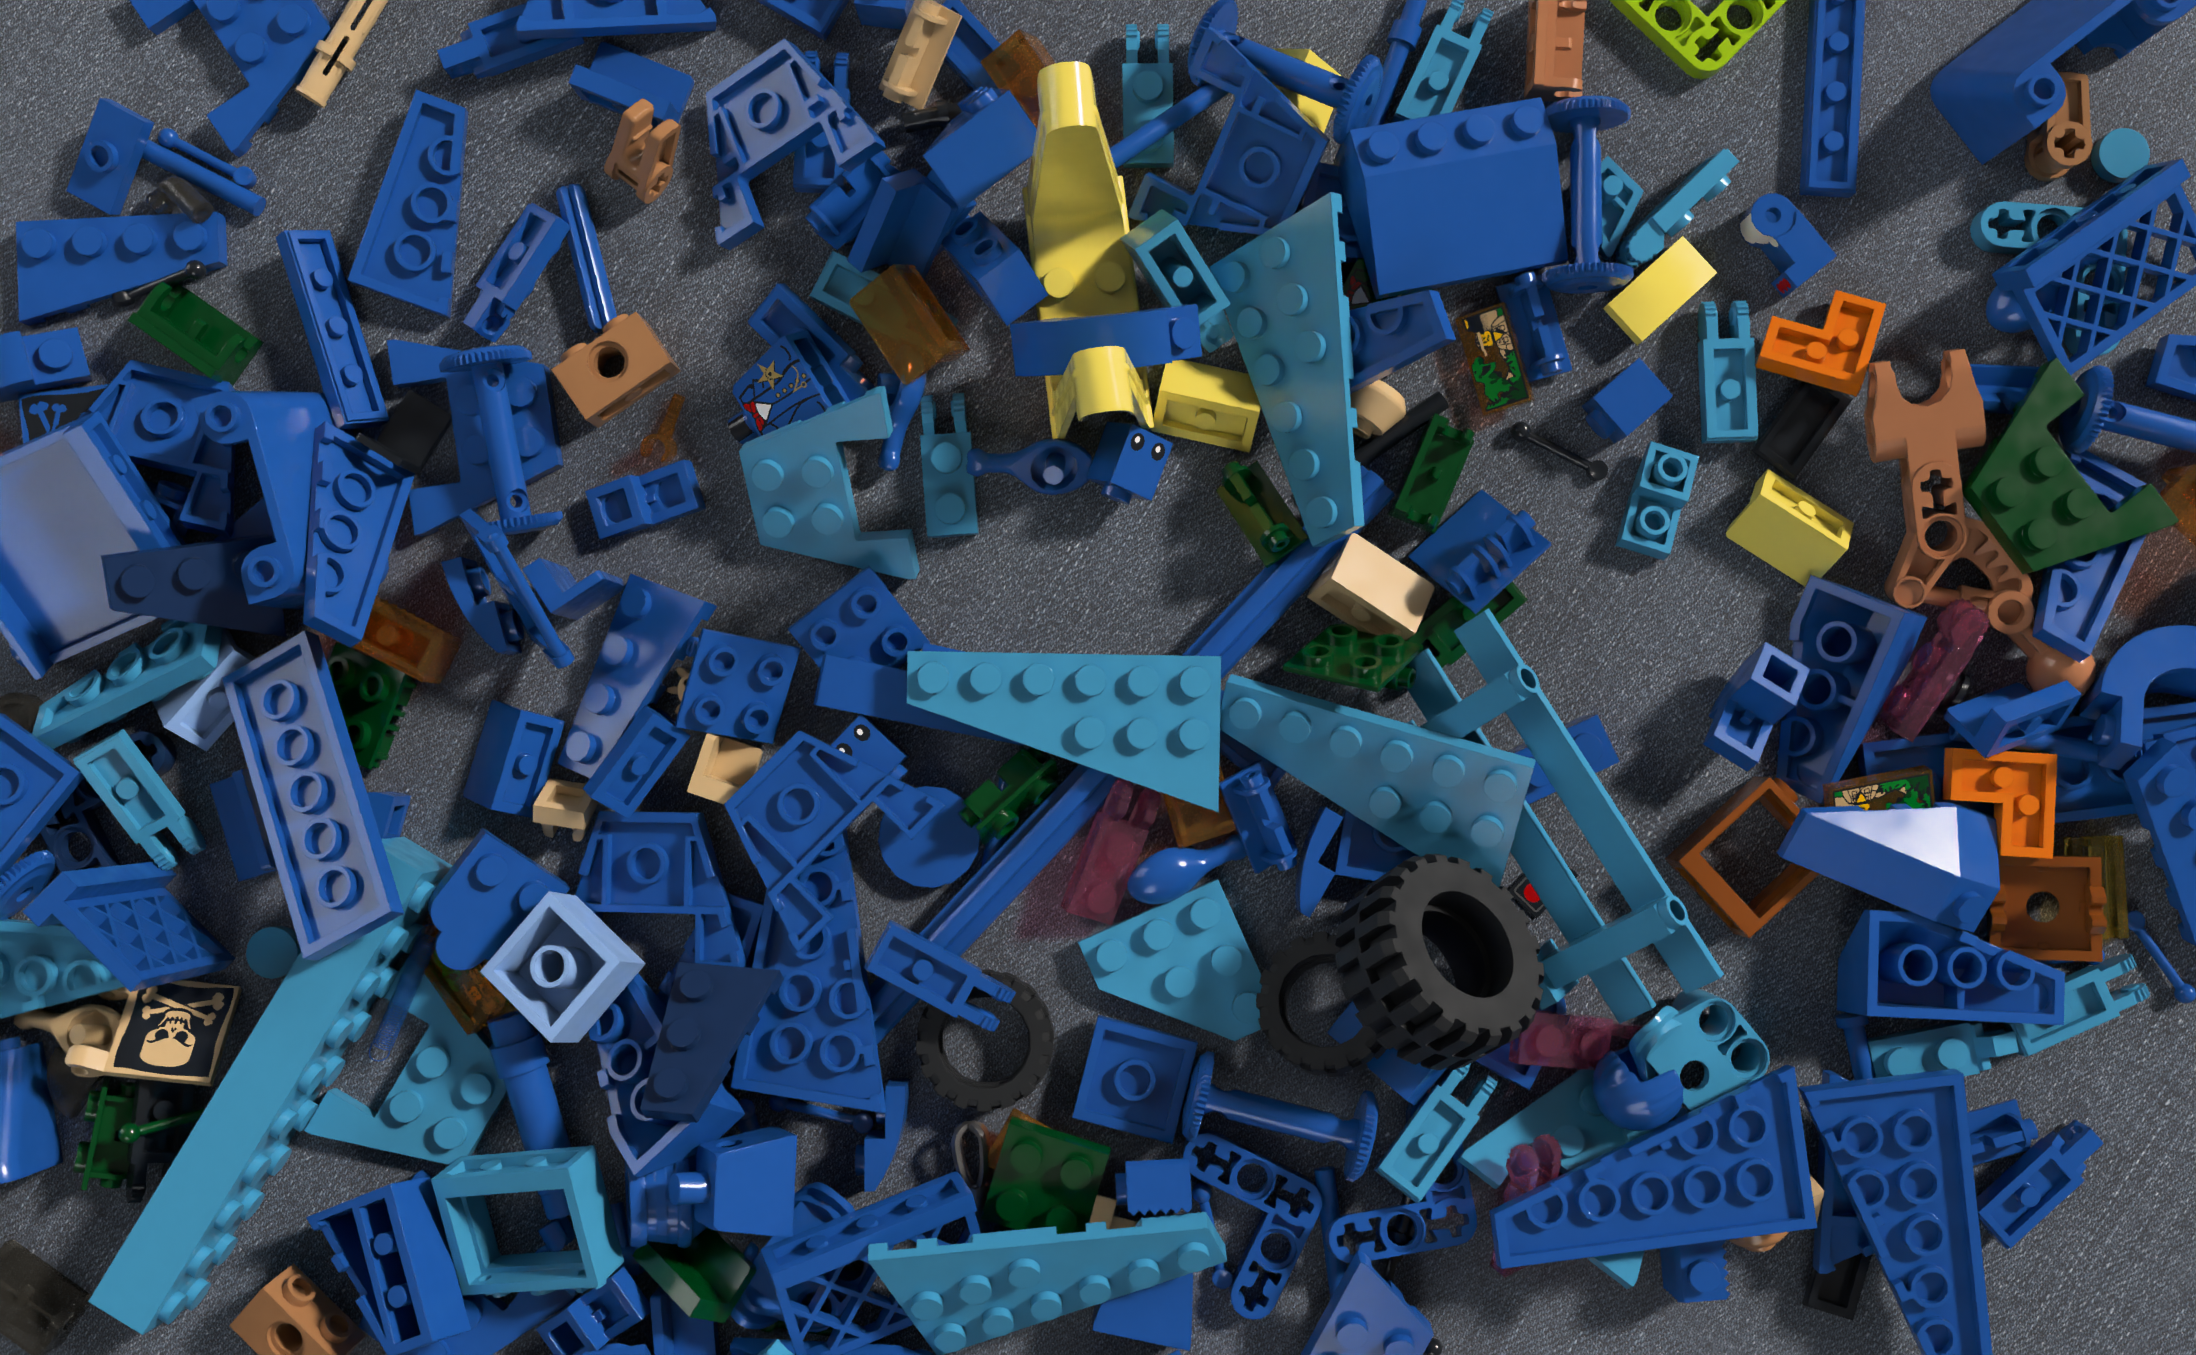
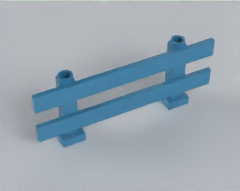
M1490 609L1483 611L1454 630V633L1486 681L1487 685L1462 700L1430 649L1427 648L1419 653L1409 663V667L1416 670V680L1411 689L1407 688V690L1428 721L1420 727L1492 747L1480 727L1506 712L1632 909V912L1608 924L1603 922L1525 800L1510 852L1568 942L1559 948L1552 938L1539 944L1541 950L1537 954L1538 962L1544 965L1543 983L1538 985L1543 989L1540 1009L1543 1010L1560 1001L1579 983V978L1588 974L1619 1024L1652 1010L1656 1003L1626 958L1627 955L1652 943L1659 951L1685 994L1720 979L1724 973L1688 919L1686 907L1668 888L1542 692L1537 675L1529 666L1524 664ZM1413 719L1407 722L1408 724L1417 726Z

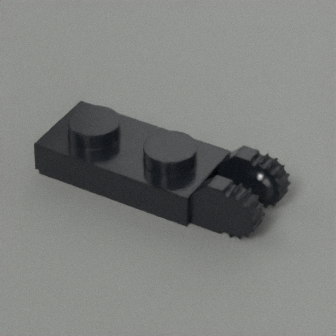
M136 1079L131 1123L142 1125L192 1112L195 1085ZM191 1123L141 1135L136 1142L128 1145L127 1161L130 1164L126 1184L127 1203H141L146 1191L148 1163H164L160 1182L162 1181L187 1140Z

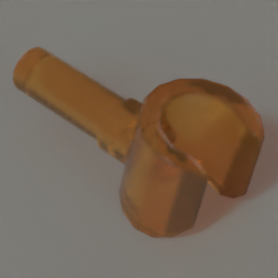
M673 394L657 434H650L641 442L640 452L643 457H649L653 444L660 440L665 446V452L660 463H668L674 459L677 454V445L672 436L685 397Z

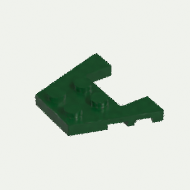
M2058 358L2052 359L2039 367L2034 375L2036 380L2024 399L2016 403L2012 409L2014 414L2000 436L1992 440L1962 487L1963 496L2022 574L2031 573L2172 526L2179 521L2152 483L2139 486L2110 510H2107L2047 430L2048 423L2085 396Z

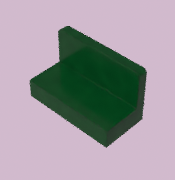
M708 1227L692 1240L691 1246L685 1249L678 1247L676 1244L647 1241V1245L637 1248L632 1255L689 1317L725 1323L757 1271L756 1266L721 1231L711 1230Z

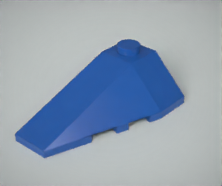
M1810 576L1791 620L1789 640L1793 641L1792 658L1810 668L1796 706L1786 714V719L1781 722L1777 778L1784 781L1794 792L1819 804H1826L1904 671L1928 617L1875 596L1816 576Z

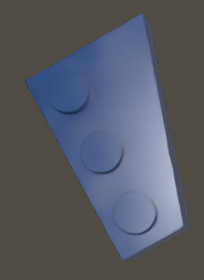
M980 86L957 103L962 112L950 121L922 155L961 209L1033 154L1037 129L1010 90L987 88V86L983 88Z
M430 1176L392 1183L306 1217L314 1231L321 1230L332 1247L335 1255L331 1258V1261L338 1273L346 1271L358 1291L360 1297L355 1302L387 1355H400L471 1330Z

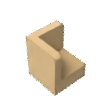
M707 733L687 792L725 804L757 772L763 751L758 747L722 735Z

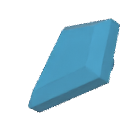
M1609 156L1601 162L1603 244L1599 251L1605 260H1608L1613 255L1644 192Z

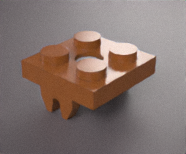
M1998 855L2000 890L1987 910V943L2004 950L2014 951L2033 960L2103 962L2102 934L2105 933L2107 927L2103 906L2106 905L2107 900L2104 887L2102 886L2101 857L2053 855V859ZM2048 892L2056 897L2059 903V911L2055 918L2047 922H2038L2029 916L2026 904L2029 897L2034 893Z

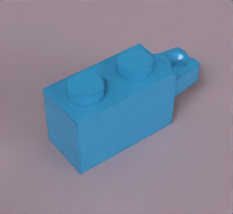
M1161 209L1120 238L1163 307L1197 304L1201 346L1209 353L1213 352L1234 336L1223 310L1230 305V302L1176 217Z

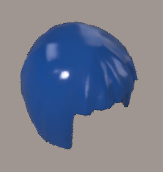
M1628 1046L1615 1052L1610 1050L1598 1061L1595 1068L1592 1092L1596 1104L1605 1118L1617 1127L1631 1131H1643L1662 1126L1678 1114L1684 1100V1087L1674 1069L1643 1082L1638 1075L1636 1064Z

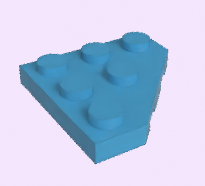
M1217 878L1191 889L1188 893L1174 901L1158 904L1078 940V944L1099 990L1233 1041L1261 1030L1258 1020L1260 1018V1010L1256 1007L1257 993H1261L1262 985L1259 983L1261 973Z

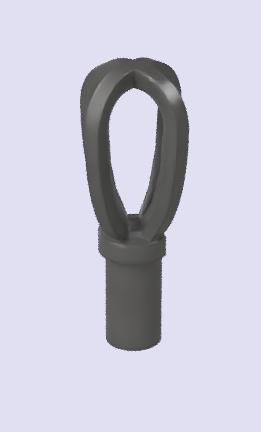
M965 1121L959 1123L954 1129L951 1139L952 1157L955 1170L960 1173L973 1193L977 1208L975 1215L980 1232H984L990 1229V1221L981 1219L987 1193L989 1192L986 1181L990 1167V1136L987 1127L983 1123ZM968 1131L973 1132L979 1141L980 1166L976 1181H973L969 1173L962 1143V1135Z

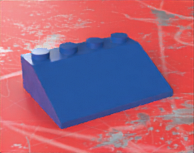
M1541 97L1349 130L1333 159L1338 169L1339 181L1376 300L1565 264L1568 260L1557 144Z

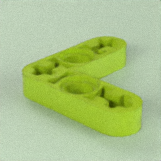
M1645 0L1610 1L1686 74L1693 78L1706 79L1718 73L1787 0H1723L1708 17L1690 0H1654L1647 11L1641 8ZM1739 5L1748 9L1752 17L1751 26L1747 29H1736L1727 19L1728 8ZM1665 6L1677 10L1681 17L1680 28L1672 31L1661 28L1656 22V10ZM1718 34L1723 39V42L1714 50L1710 58L1705 59L1703 62L1698 60L1695 55L1698 53L1699 48L1705 47Z

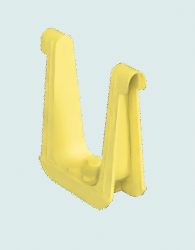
M1075 61L1046 66L1039 71L1037 77L1040 114L1027 187L1022 188L1031 268L1048 293L1047 297L1036 304L1038 320L1140 311L1134 261L1120 240L1121 237L1130 232L1123 176H1118L1097 109L1091 69L1088 64ZM1104 346L1078 351L1072 355L1063 375L1045 376L1052 439H1065L1076 411L1078 421H1082L1084 417L1096 413L1127 411L1130 415L1135 414L1142 429L1154 428L1147 367L1134 368L1123 347Z

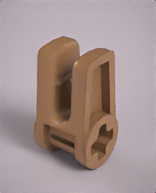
M2058 72L2066 89L2063 106L2057 113L2027 135L2024 156L2025 167L2029 174L2037 180L2044 182L2055 181L2065 175L2070 168H2074L2084 162L2091 154L2093 144L2090 122L2089 79L2085 74Z
M642 98L623 113L611 153L604 165V172L613 180L622 179L636 190V196L645 204H650L666 189L673 175L672 165L681 125L673 119H667L650 132L653 128L651 123L654 107L652 103Z

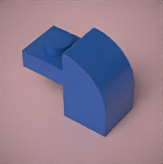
M1765 642L1742 663L1721 691L1708 715L1713 721L1703 745L1748 772L1759 762L1773 725L1796 706L1810 668Z

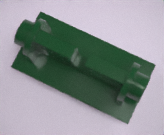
M1237 461L1227 464L1221 470L1223 476L1222 486L1216 489V491L1267 568L1309 539L1258 461L1249 467L1245 465L1240 466Z
M1030 747L1028 750L1021 748L996 771L997 775L1008 785L1002 792L988 779L962 802L964 808L958 812V815L970 828L979 823L976 829L984 846L994 837L1001 839L1016 826L1019 821L1018 815L1032 802L1035 805L1040 804L1054 791L1057 785L1055 781L1059 776L1056 761L1053 758L1045 765H1042L1047 758L1041 750Z
M105 1076L101 1091L90 1090L84 1121L95 1122L91 1142H79L73 1173H84L81 1190H87L89 1178H101L99 1185L104 1188H121L123 1179H127L130 1164L127 1161L129 1144L115 1138V1133L124 1124L131 1123L135 1082H121L119 1090L108 1089L110 1076Z

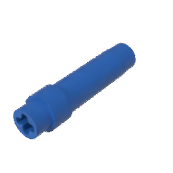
M518 1010L507 1012L488 1020L487 1024L494 1044L489 1048L497 1076L504 1081L524 1150L532 1151L571 1147L547 1064L550 1060L542 1034L539 1031H535L534 1026ZM564 1189L537 1191L547 1219H558L570 1215Z

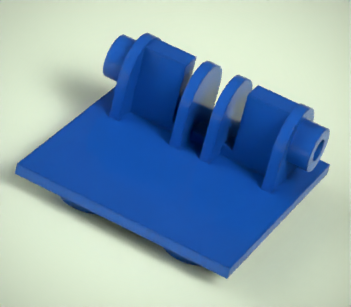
M1481 489L1439 527L1435 533L1408 556V559L1476 615L1551 546V542L1533 529L1536 523L1527 512L1521 510L1515 515Z
M870 566L866 567L787 628L819 668H821L823 654L898 668L907 661V651H920L924 643H930Z
M702 628L701 634L698 637L691 636L687 642L686 655L694 659L675 727L773 744L800 648Z

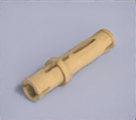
M350 0L325 41L319 40L314 49L318 53L301 83L296 86L295 91L315 105L325 108L327 100L346 71L352 72L356 66L353 58L389 0H372L355 30H351L350 26L366 0ZM342 39H345L347 41L346 45L329 73L324 75L325 67Z

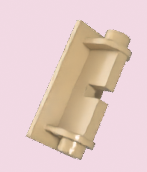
M914 0L879 85V89L884 91L882 94L884 97L900 104L903 101L918 110L924 108L962 19V15L933 0Z

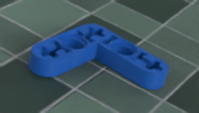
M1428 1093L1425 1094L1416 1106L1409 1103L1406 1110V1123ZM1463 1145L1459 1146L1451 1158L1454 1164L1453 1177L1444 1184L1434 1182L1419 1203L1414 1202L1336 1217L1328 1225L1325 1232V1243L1332 1256L1342 1262L1351 1263L1358 1250L1364 1252L1373 1261L1458 1246L1468 1242L1476 1231L1477 1215L1468 1170L1457 1161L1464 1152ZM1451 1206L1453 1213L1463 1215L1464 1224L1456 1226L1457 1235L1452 1236L1450 1230L1445 1228L1430 1229L1428 1231L1433 1240L1425 1242L1426 1225L1419 1212L1420 1210L1427 1209L1426 1219L1428 1220L1445 1217L1447 1215L1446 1207ZM1398 1214L1408 1216L1412 1220L1415 1229L1412 1240L1403 1246L1394 1244L1387 1234L1389 1220ZM1370 1218H1377L1376 1236L1382 1246V1250L1374 1251V1240L1356 1243V1252L1353 1254H1349L1347 1247L1338 1246L1337 1236L1345 1233L1344 1225L1350 1223L1353 1231H1370L1373 1229L1368 1220Z
M1200 1129L1194 1143L1185 1140L1182 1149L1183 1158H1189L1190 1173L1196 1178L1264 1211L1232 1277L1233 1281L1229 1286L1230 1299L1235 1311L1247 1319H1261L1270 1314L1275 1307L1314 1227L1322 1207L1321 1194L1315 1183L1307 1176L1216 1131ZM1208 1141L1213 1142L1215 1154L1228 1162L1231 1151L1239 1154L1230 1164L1227 1180L1219 1177L1224 1172L1223 1166L1208 1160L1204 1167L1198 1166L1197 1155L1192 1151L1195 1146L1204 1148ZM1250 1163L1262 1166L1267 1176L1263 1186L1254 1191L1243 1189L1237 1182L1239 1170ZM1279 1174L1284 1177L1280 1181V1186L1290 1193L1297 1194L1300 1188H1305V1195L1311 1203L1308 1208L1299 1206L1296 1212H1291L1289 1201L1276 1192L1274 1193V1201L1272 1203L1267 1201L1266 1199L1274 1190L1276 1175ZM1271 1233L1283 1234L1290 1241L1289 1252L1279 1260L1268 1259L1261 1252L1262 1241ZM1252 1261H1256L1266 1271L1278 1274L1273 1279L1267 1272L1265 1273L1260 1287L1262 1294L1266 1297L1263 1301L1254 1299L1248 1305L1245 1304L1244 1293L1240 1288L1243 1285L1250 1288L1254 1285L1259 1273L1257 1267L1250 1265Z

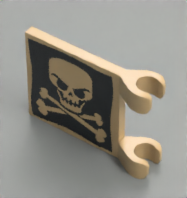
M179 980L133 992L124 987L98 994L99 997L106 1000L127 999L110 1052L86 1045L74 1044L68 1049L65 1064L71 1067V1072L79 1077L106 1075L213 1086L242 990L240 986Z

